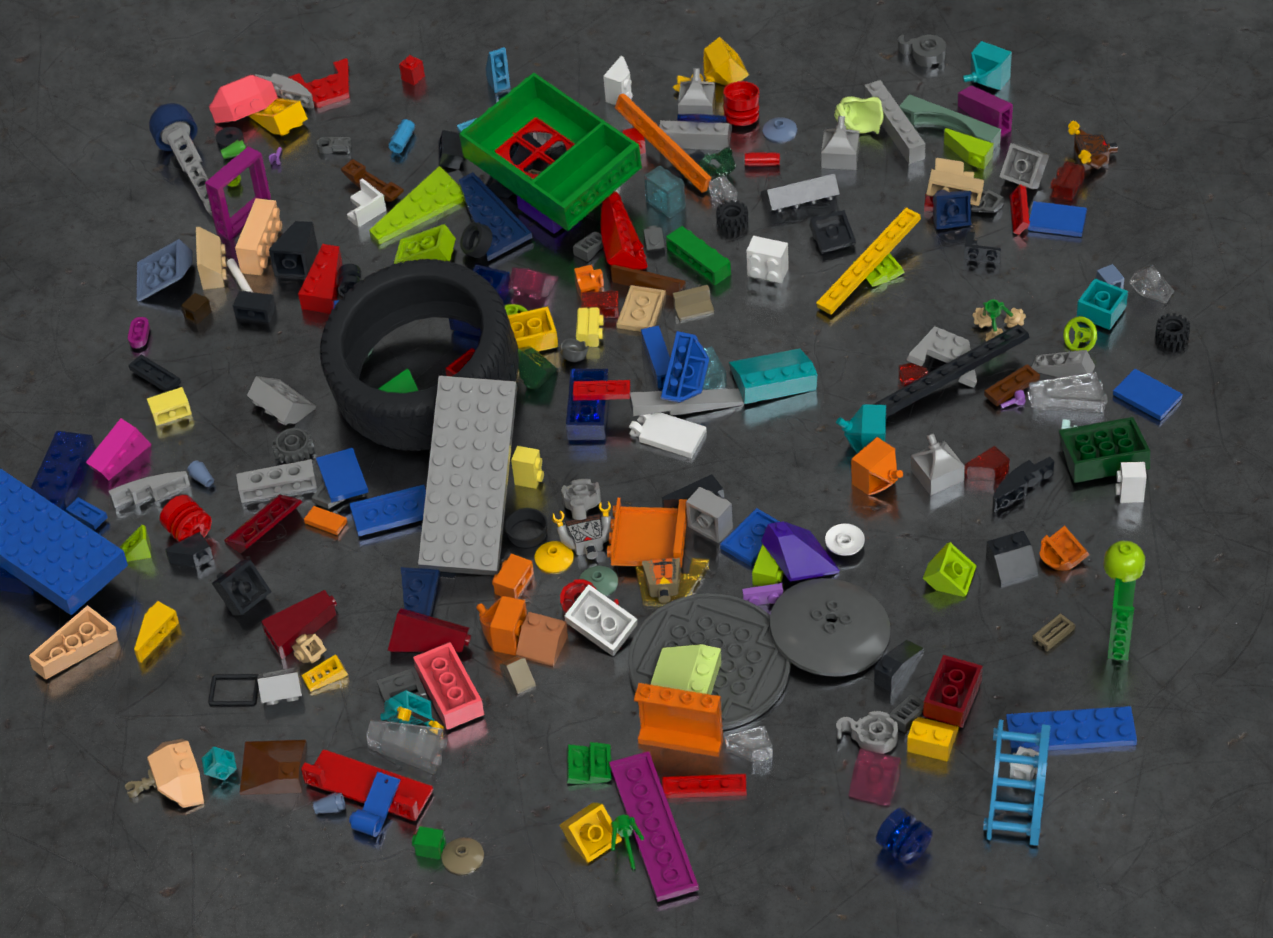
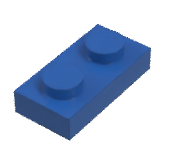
M79 497L65 509L66 513L94 530L108 518L106 512Z

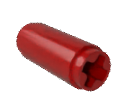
M745 153V166L780 165V153Z

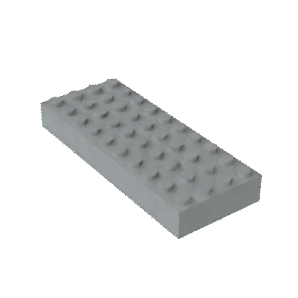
M439 376L418 560L419 568L491 576L499 573L517 397L516 382Z

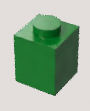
M419 826L417 834H414L412 838V847L415 848L416 856L441 859L446 844L444 830Z

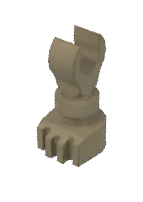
M151 769L148 770L149 778L146 779L144 777L141 779L142 781L126 783L125 788L127 791L134 788L132 791L127 792L130 798L138 796L144 789H150L151 785L157 788Z

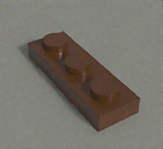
M1027 364L984 390V396L994 405L998 406L1013 397L1016 391L1024 390L1040 380V374Z

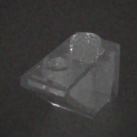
M1153 265L1136 270L1129 281L1141 296L1164 304L1168 302L1174 292Z

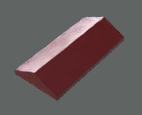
M279 494L224 540L225 543L241 554L297 508L302 501Z

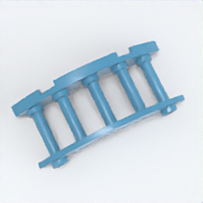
M999 720V726L994 728L993 741H997L989 818H984L983 830L987 831V840H991L992 829L1026 833L1027 836H1030V845H1038L1051 725L1042 724L1041 733L1036 735L1003 731L1004 720ZM1002 739L1036 743V745L1040 746L1039 755L1031 757L1001 753ZM1000 762L1034 765V768H1038L1037 779L1027 781L998 777ZM997 786L1030 789L1031 792H1035L1034 803L1027 805L996 801ZM996 809L1029 813V816H1032V823H1027L1026 825L993 821L994 812Z

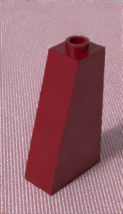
M323 590L261 620L263 631L280 658H285L293 651L292 646L297 643L295 640L303 634H314L336 616L335 607L337 603L332 595L329 596Z
M400 608L396 616L387 651L427 652L451 642L456 652H462L465 646H469L471 635L468 634L469 627Z

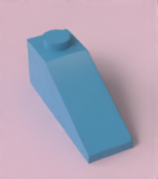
M505 47L488 54L486 64L487 82L495 93L510 88Z

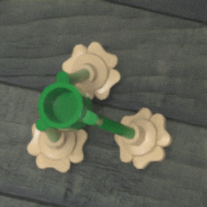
M994 299L984 302V307L977 308L976 312L972 314L974 324H979L980 328L990 327L992 322L993 328L990 332L986 333L985 341L1003 333V330L998 329L996 326V317L1001 314V310L1006 312L1004 322L1007 323L1008 328H1012L1017 324L1020 326L1024 325V319L1026 318L1022 309L1012 308L1010 311L1004 306L1003 302L999 303Z

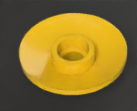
M559 541L547 542L541 545L535 553L536 565L539 569L548 573H558L566 570L574 559L573 551Z

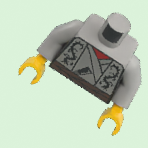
M608 501L609 507L606 510L601 508L602 504L600 502L599 508L603 513L602 517L601 514L586 516L587 518L584 520L572 519L564 521V525L562 522L564 513L559 511L561 516L559 520L555 518L553 513L552 521L558 525L556 528L561 543L574 550L576 555L586 554L588 559H595L598 556L597 551L604 549L603 543L608 541L609 532H612L611 516H609L611 510L610 502Z

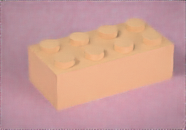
M255 199L235 247L239 267L243 274L262 275L263 270L267 267L270 256L269 248L277 241V235L282 230V221L279 218L280 209L277 208L275 200Z

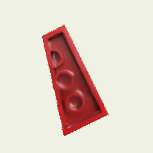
M322 244L298 293L301 309L331 314L333 303L337 300L338 270L342 266L339 246Z

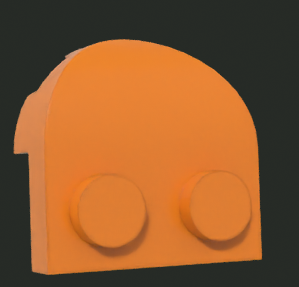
M1063 526L1050 538L1046 535L1041 541L1040 557L1045 564L1055 570H1070L1089 556L1086 549L1066 526Z

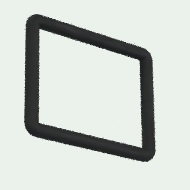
M213 675L208 703L210 705L255 704L258 692L257 678L259 675ZM216 678H255L252 701H212Z

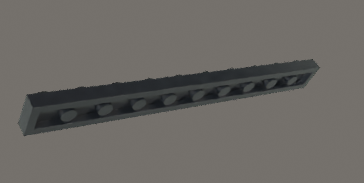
M1017 324L872 405H886V417L1014 346L1021 344L1030 338L1029 333Z

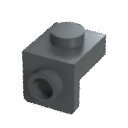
M649 226L647 229H644L643 235L647 252L664 250L662 228Z

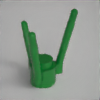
M620 815L611 823V850H615L617 834L624 837L631 868L634 870L636 867L629 836L632 834L633 829L640 840H644V836L636 825L634 817L630 818L628 815Z

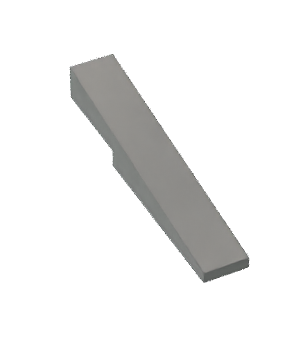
M739 389L702 390L701 394L680 403L661 399L662 391L630 392L629 399L633 416L669 411L670 416L744 405Z

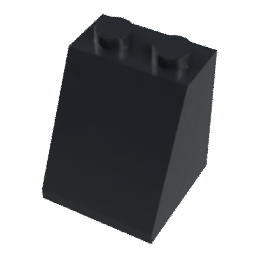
M295 221L269 248L274 276L307 277L318 248L313 222Z

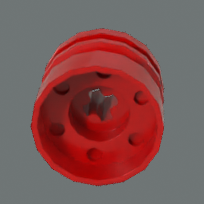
M737 81L728 84L724 88V119L736 126H746L756 122L759 119V88L747 81Z
M188 495L176 496L164 506L160 513L159 520L161 525L178 542L198 532L205 538L211 529V517Z

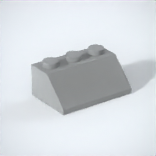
M256 376L247 394L253 400V404L263 407L267 414L277 417V421L284 425L298 423L316 408L315 404L280 379Z

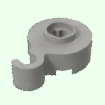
M591 479L571 481L572 485L567 487L564 485L561 489L564 507L571 510L572 517L575 520L586 519V511L596 507L602 500L599 483H591Z
M869 712L868 716H865L863 719L860 718L858 721H854L850 717H842L836 723V736L838 739L842 737L841 733L847 730L851 733V738L856 740L860 748L867 753L875 755L887 753L896 746L898 741L897 722L891 719L890 715L885 712Z

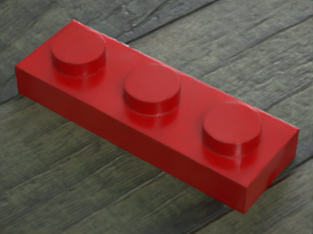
M1021 184L1010 195L1013 233L1017 235L1026 230L1030 224L1026 186Z
M630 380L574 381L573 400L630 399Z

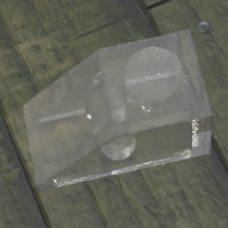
M765 726L725 736L726 751L750 762L765 761L773 757L772 744Z

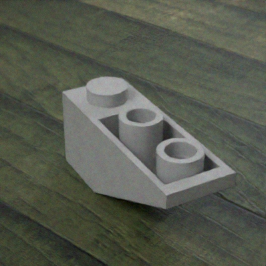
M1087 350L1036 355L1032 368L1038 373L1077 381L1090 379L1095 365Z

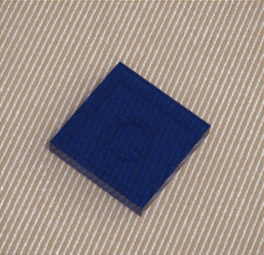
M677 114V120L725 123L726 116Z

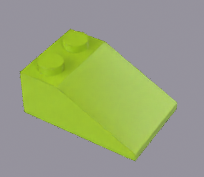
M443 224L400 239L394 264L412 260L418 261L419 259L450 261L456 238L447 226Z

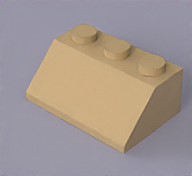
M196 227L197 267L203 290L224 287V280H227V272L224 267H227L226 257H223V255H226L225 244L221 243L219 236L201 227Z

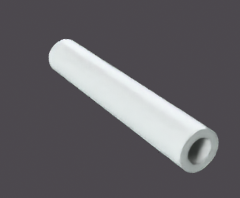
M229 259L226 264L241 290L253 292L235 260Z

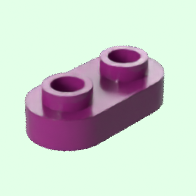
M137 317L131 321L128 333V341L131 347L140 348L147 343L150 330L147 318Z

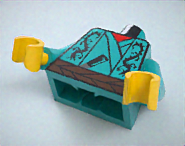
M405 690L389 698L384 703L385 712L381 713L380 716L384 724L392 723L406 728L423 723L427 727H431L429 732L441 736L444 726L432 718L431 701Z

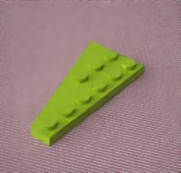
M439 166L369 230L370 236L380 245L464 202L465 199L460 186Z

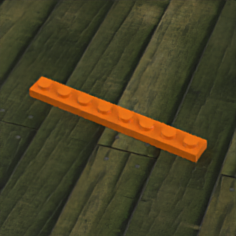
M625 93L620 94L615 109L702 193L707 191L712 177Z

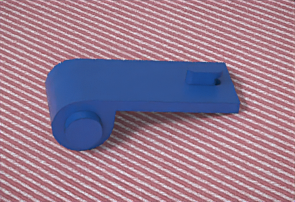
M377 771L363 809H358L350 816L349 823L351 828L373 837L378 836L401 780Z

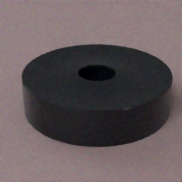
M236 127L223 128L216 134L217 146L220 149L226 148L236 140H243L244 142L242 131Z

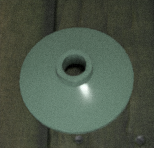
M605 566L590 567L579 578L591 582L597 591L604 596L612 594L618 586L617 574Z

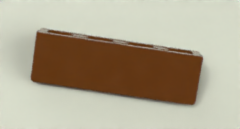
M612 265L611 267L612 282L666 290V295L669 296L683 291L686 286V281L617 265Z

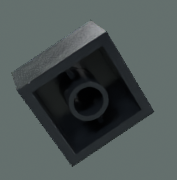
M241 560L224 574L222 572L218 573L217 579L212 582V585L232 615H243L272 592L251 560Z

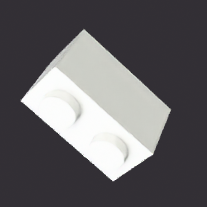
M1145 462L1121 463L1120 471H1117V482L1119 483L1115 484V493L1119 495L1120 503L1144 502L1147 478Z

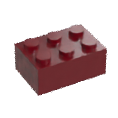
M943 655L924 700L923 716L963 728L982 682L983 666Z

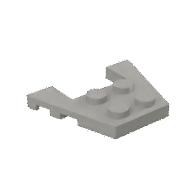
M934 326L909 353L906 360L922 367L926 355L948 363L971 350L969 340ZM975 369L960 376L958 382L974 388L977 383Z

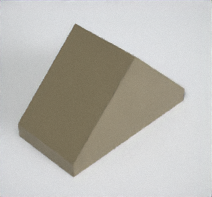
M515 656L499 664L517 694L536 686L525 657Z

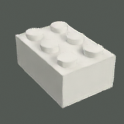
M589 584L565 614L567 624L612 656L616 654L637 626V618Z

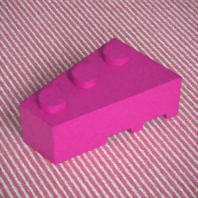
M120 418L86 463L93 471L110 480L152 444L137 428Z

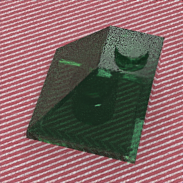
M531 346L518 349L520 378L524 380L523 383L528 388H540L558 370L556 366Z

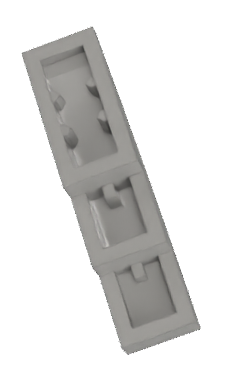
M186 471L142 478L111 489L108 492L111 502L116 508L133 500L135 505L151 497L155 501L161 500L189 487L190 483Z

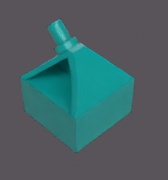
M981 41L971 52V73L963 76V82H977L1001 90L1010 79L1012 52Z
M863 404L850 421H846L841 417L836 420V424L842 427L845 437L857 454L876 437L885 442L886 405Z

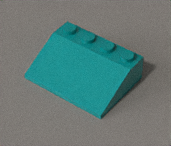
M800 348L729 362L744 404L817 389V372L815 367Z

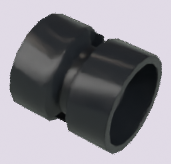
M344 264L339 268L338 291L342 296L361 280V269L359 266Z

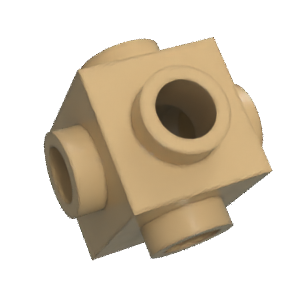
M303 634L295 640L297 643L292 646L295 651V657L302 663H314L326 651L323 642L316 634Z

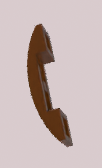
M354 159L341 168L344 175L360 189L361 179L368 182L384 195V201H393L404 192L403 188L393 182L387 184L368 173L366 167Z

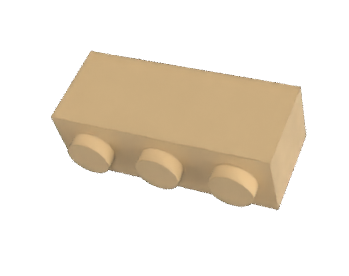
M931 169L926 195L934 196L939 190H946L948 192L971 191V204L979 206L984 180Z

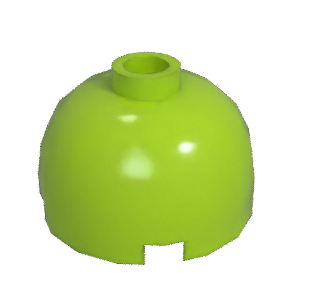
M1125 540L1118 541L1112 544L1106 551L1103 567L1106 574L1114 580L1116 577L1122 579V582L1134 581L1143 574L1145 555L1136 543Z

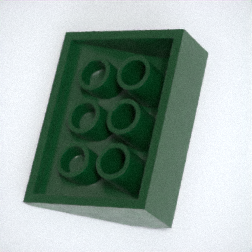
M1134 417L1059 430L1067 465L1074 482L1117 475V471H1120L1121 463L1145 462L1146 470L1150 469L1151 451Z

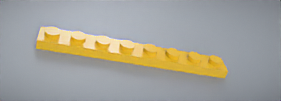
M905 208L816 302L817 308L832 315L921 220L920 214Z

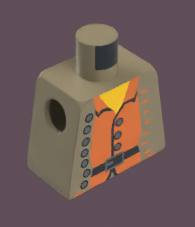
M680 558L642 561L643 576L649 595L651 597H658L661 603H668L671 600L670 596L677 595L679 592L681 576Z

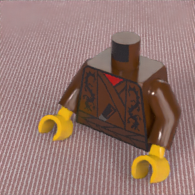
M1071 121L1068 125L1069 134H1075L1074 151L1082 171L1101 168L1109 163L1110 154L1118 152L1116 142L1107 144L1103 135L1087 134L1079 129L1080 125L1076 121Z

